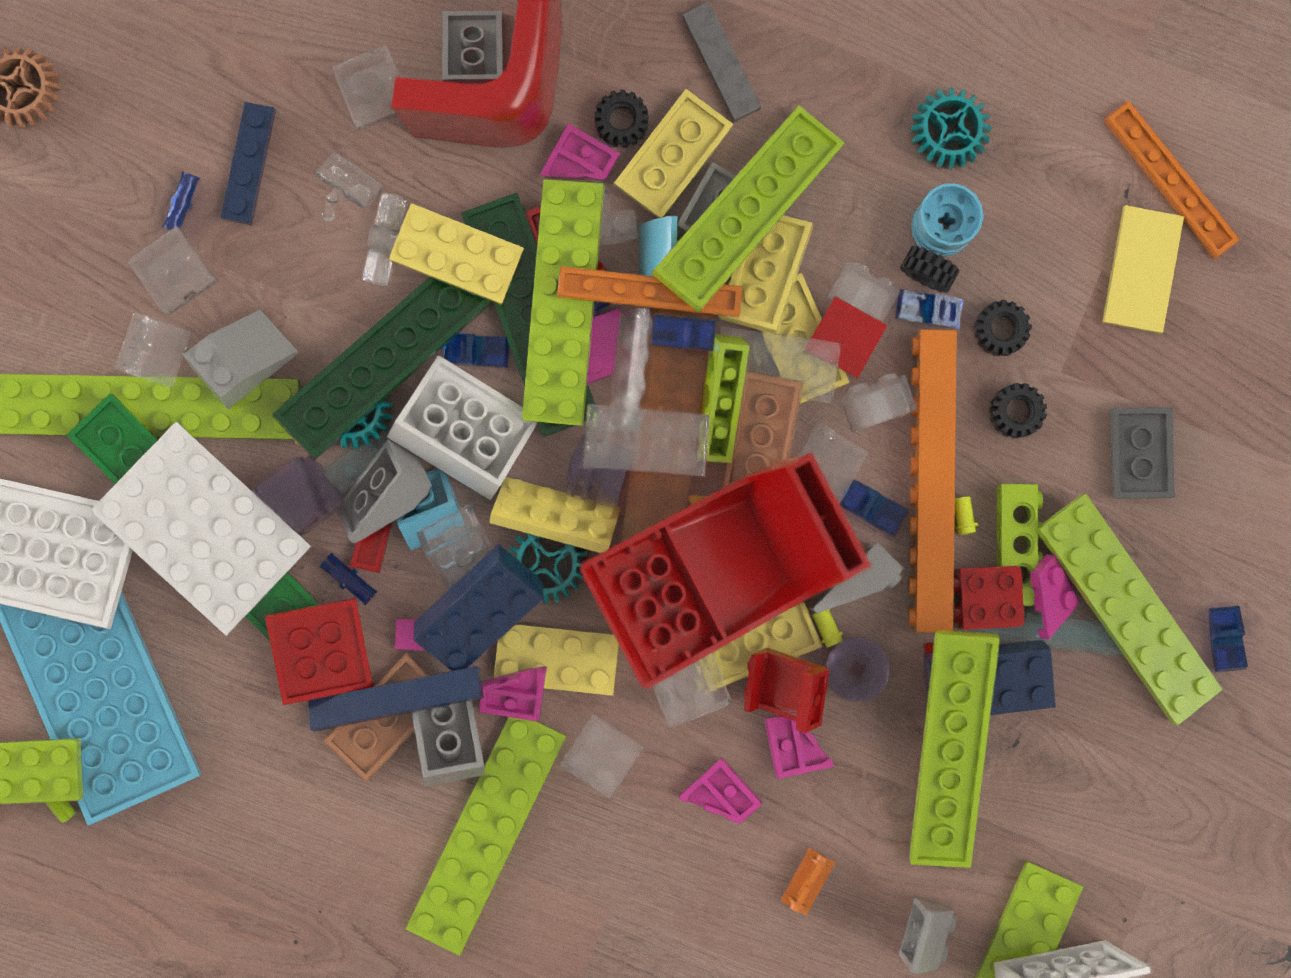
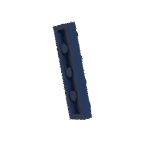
M249 102L244 103L220 217L223 220L252 225L276 113L274 107Z

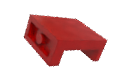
M770 648L753 653L747 664L749 673L747 686L744 690V710L752 712L756 709H761L795 721V730L803 733L822 726L829 668Z

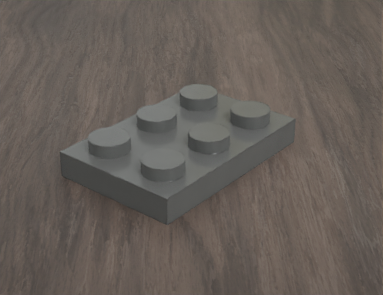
M1111 408V498H1175L1173 408Z

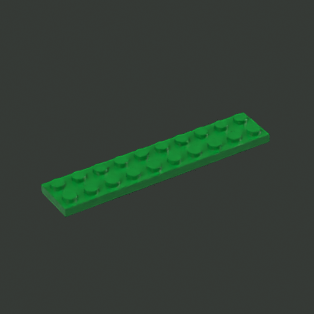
M113 393L104 398L67 434L73 443L114 484L158 441L152 432ZM287 572L245 617L270 641L265 615L319 605L320 603Z

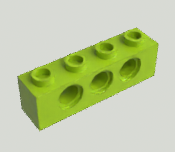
M712 334L695 444V451L702 461L732 463L750 345L739 336Z
M1038 484L996 485V567H1022L1027 574L1026 580L1022 583L1024 606H1035V594L1032 588L1030 573L1043 559L1042 552L1038 551V539L1042 538L1035 530L1042 524V521H1038V509H1042L1043 494L1042 491H1038ZM1017 507H1022L1027 514L1026 520L1022 524L1016 522L1013 517V512ZM1017 537H1022L1027 544L1026 550L1022 554L1017 553L1013 547L1014 540Z

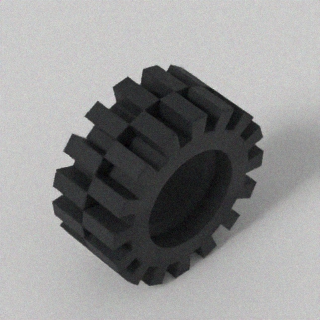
M620 89V93H616L614 90L610 92L608 97L606 95L603 96L601 103L598 102L595 112V125L599 136L604 138V142L607 144L609 142L612 143L613 147L618 148V145H623V148H627L628 144L632 143V145H635L638 139L644 137L645 131L648 128V109L643 104V99L636 97V93L631 91L629 94L626 93V90ZM624 108L632 113L633 123L627 129L620 130L611 124L610 116L616 109Z
M911 246L900 267L905 275L912 277V280L918 281L921 285H926L930 289L941 293L949 292L960 271L956 265L951 264L952 262L949 260H945L943 256L918 246Z
M1001 300L1000 302L995 301L979 313L978 319L974 323V328H976L974 336L979 340L977 342L978 345L985 348V352L994 353L993 356H1008L1026 344L1025 342L1029 340L1031 335L1029 331L1032 329V324H1029L1030 316L1029 314L1025 315L1023 312L1025 309L1022 306H1016L1017 303L1014 301L1009 303L1007 300ZM1005 317L1012 322L1014 331L1009 339H998L992 333L991 326L996 318Z
M1014 383L998 391L991 401L992 406L989 408V413L992 414L990 418L991 423L994 422L996 425L994 428L997 431L1003 432L1002 435L1006 437L1011 436L1012 438H1023L1037 432L1036 430L1042 427V422L1047 417V414H1045L1047 403L1044 404L1042 400L1044 399L1043 394L1039 395L1037 388H1031L1026 383ZM1019 399L1028 405L1029 415L1025 421L1015 422L1009 418L1007 407L1012 400Z

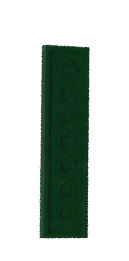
M516 192L464 211L461 214L465 225L524 248L502 305L495 302L494 304L525 386L537 245ZM588 383L584 423L600 417ZM538 422L543 437L576 426Z
M429 277L272 414L273 418L316 460L493 302Z

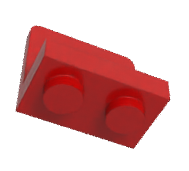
M1020 567L955 569L954 593H956L957 605H953V622L958 623V629L1021 627L1024 624L1022 571Z

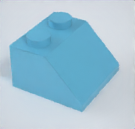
M438 468L426 473L432 485L427 496L413 510L396 519L410 550L467 528L449 477Z

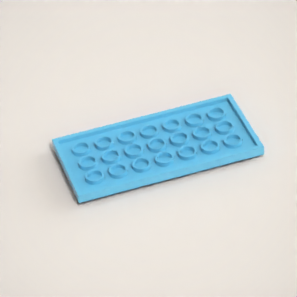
M121 591L111 630L0 604V623L50 739L81 738L84 799L77 802L88 826L202 775L123 591Z

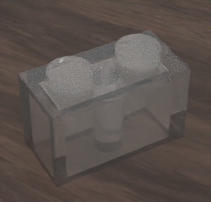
M855 261L853 264L847 262L827 297L833 300L836 296L883 322L900 293L895 288L896 284L886 277L881 276L878 279L869 274L870 269Z

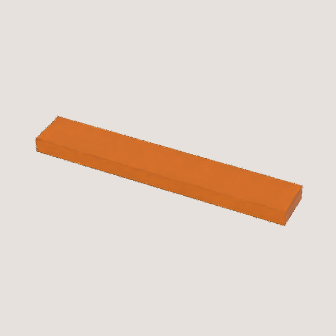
M1129 100L1103 120L1177 214L1184 216L1183 221L1214 260L1240 241V238Z
M560 266L557 298L698 313L654 276ZM724 284L699 313L739 317L742 286Z

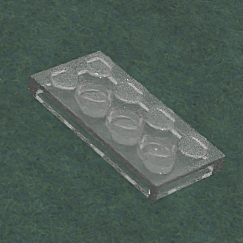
M638 307L621 312L606 431L616 433L636 431L637 426L641 422L642 409L639 408L640 396L643 395L646 385L645 378H643V368L649 358V349L646 347L647 335H650L653 324L650 317V309Z
M721 326L720 335L739 336L750 345L746 370L803 381L804 386L801 399L825 403L833 402L841 343Z
M589 404L587 405L583 467L705 476L709 415Z

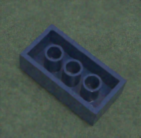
M498 544L414 622L413 641L451 671L466 669L544 599L543 581Z
M1044 640L999 645L990 715L1055 708L1051 648ZM933 653L923 654L927 701Z

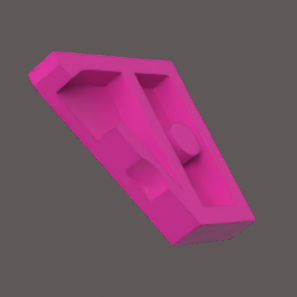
M568 123L540 174L545 177L607 180L621 154Z
M619 308L593 317L588 384L614 375L621 317Z
M1045 555L1030 573L1032 588L1035 594V611H1041L1043 628L1038 629L1040 639H1050L1080 603L1055 555Z
M540 666L484 680V698L480 700L479 712L539 722L547 667Z
M781 716L764 718L775 778L780 779L834 767L832 760L825 755L811 733L795 730V721Z
M723 757L679 795L681 801L686 803L689 801L704 807V810L713 814H721L726 819L738 824L742 823L763 803Z

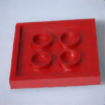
M356 597L265 615L283 705L373 687Z

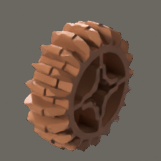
M15 46L13 54L9 49H3L4 57H0V87L7 90L6 100H8L6 108L0 98V122L5 120V124L8 127H13L16 123L19 128L25 129L27 122L33 127L37 126V117L47 121V116L44 113L47 110L52 113L55 112V108L51 103L52 101H60V97L54 94V92L62 90V86L55 82L60 78V75L56 71H52L54 64L51 61H46V57L42 53L35 55V51L31 48H27L24 52L21 47ZM33 68L37 69L40 75L41 88H37L33 84ZM15 69L11 75L6 76L11 70ZM23 85H25V86H26L27 88H29V89H26V88H23V89L18 88L17 90H15V89L12 88L11 86H13V87H23ZM35 99L30 105L25 107L29 100Z

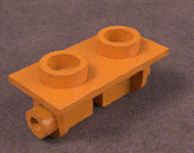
M808 848L780 901L788 905L791 910L807 916L836 862Z

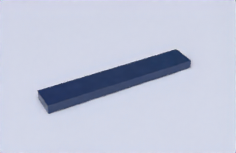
M476 666L308 700L310 730L316 732L482 699L484 694L481 668Z

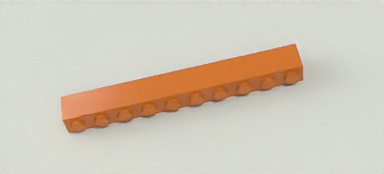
M920 330L916 333V337H912L911 354L916 355V367L911 368V385H916V397H911L910 413L915 415V427L910 429V445H915V457H910L909 469L910 475H915L914 487H910L909 504L914 505V517L909 518V535H914V547H909L908 552L909 565H913V577L908 579V595L913 596V608H908L907 620L908 626H913V632L936 633V630L953 631L957 330Z

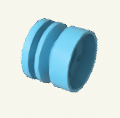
M955 183L942 184L931 190L914 212L911 221L912 237L920 248H926L927 251L931 250L943 257L953 256L962 251L981 229L984 218L982 204L976 194L967 187ZM941 219L944 220L945 225L949 226L947 229H943V224L939 223Z

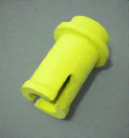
M971 497L955 499L957 526H954V530L958 531V535L976 533L975 527L978 526V523L974 522Z
M830 609L811 615L822 636L821 644L825 643L826 648L843 641L841 637L843 632H839Z

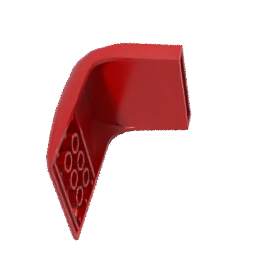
M518 0L510 60L506 70L497 79L485 84H462L395 77L391 104L392 110L411 134L418 138L496 148L521 146L536 139L548 125L553 110L562 33L561 0Z
M808 453L769 465L718 490L584 562L580 567V571L641 687L649 689L799 603L852 578L872 565L813 453Z

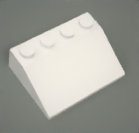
M438 355L398 416L387 437L491 500L538 422L522 421V406Z
M1106 940L994 963L995 978H1139L1150 973V966Z

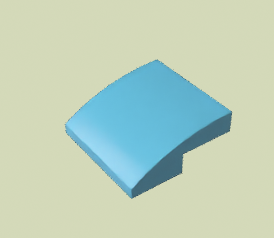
M677 216L662 217L639 225V275L653 276L654 268L677 244Z

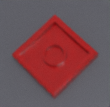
M835 296L805 350L858 379L888 325Z

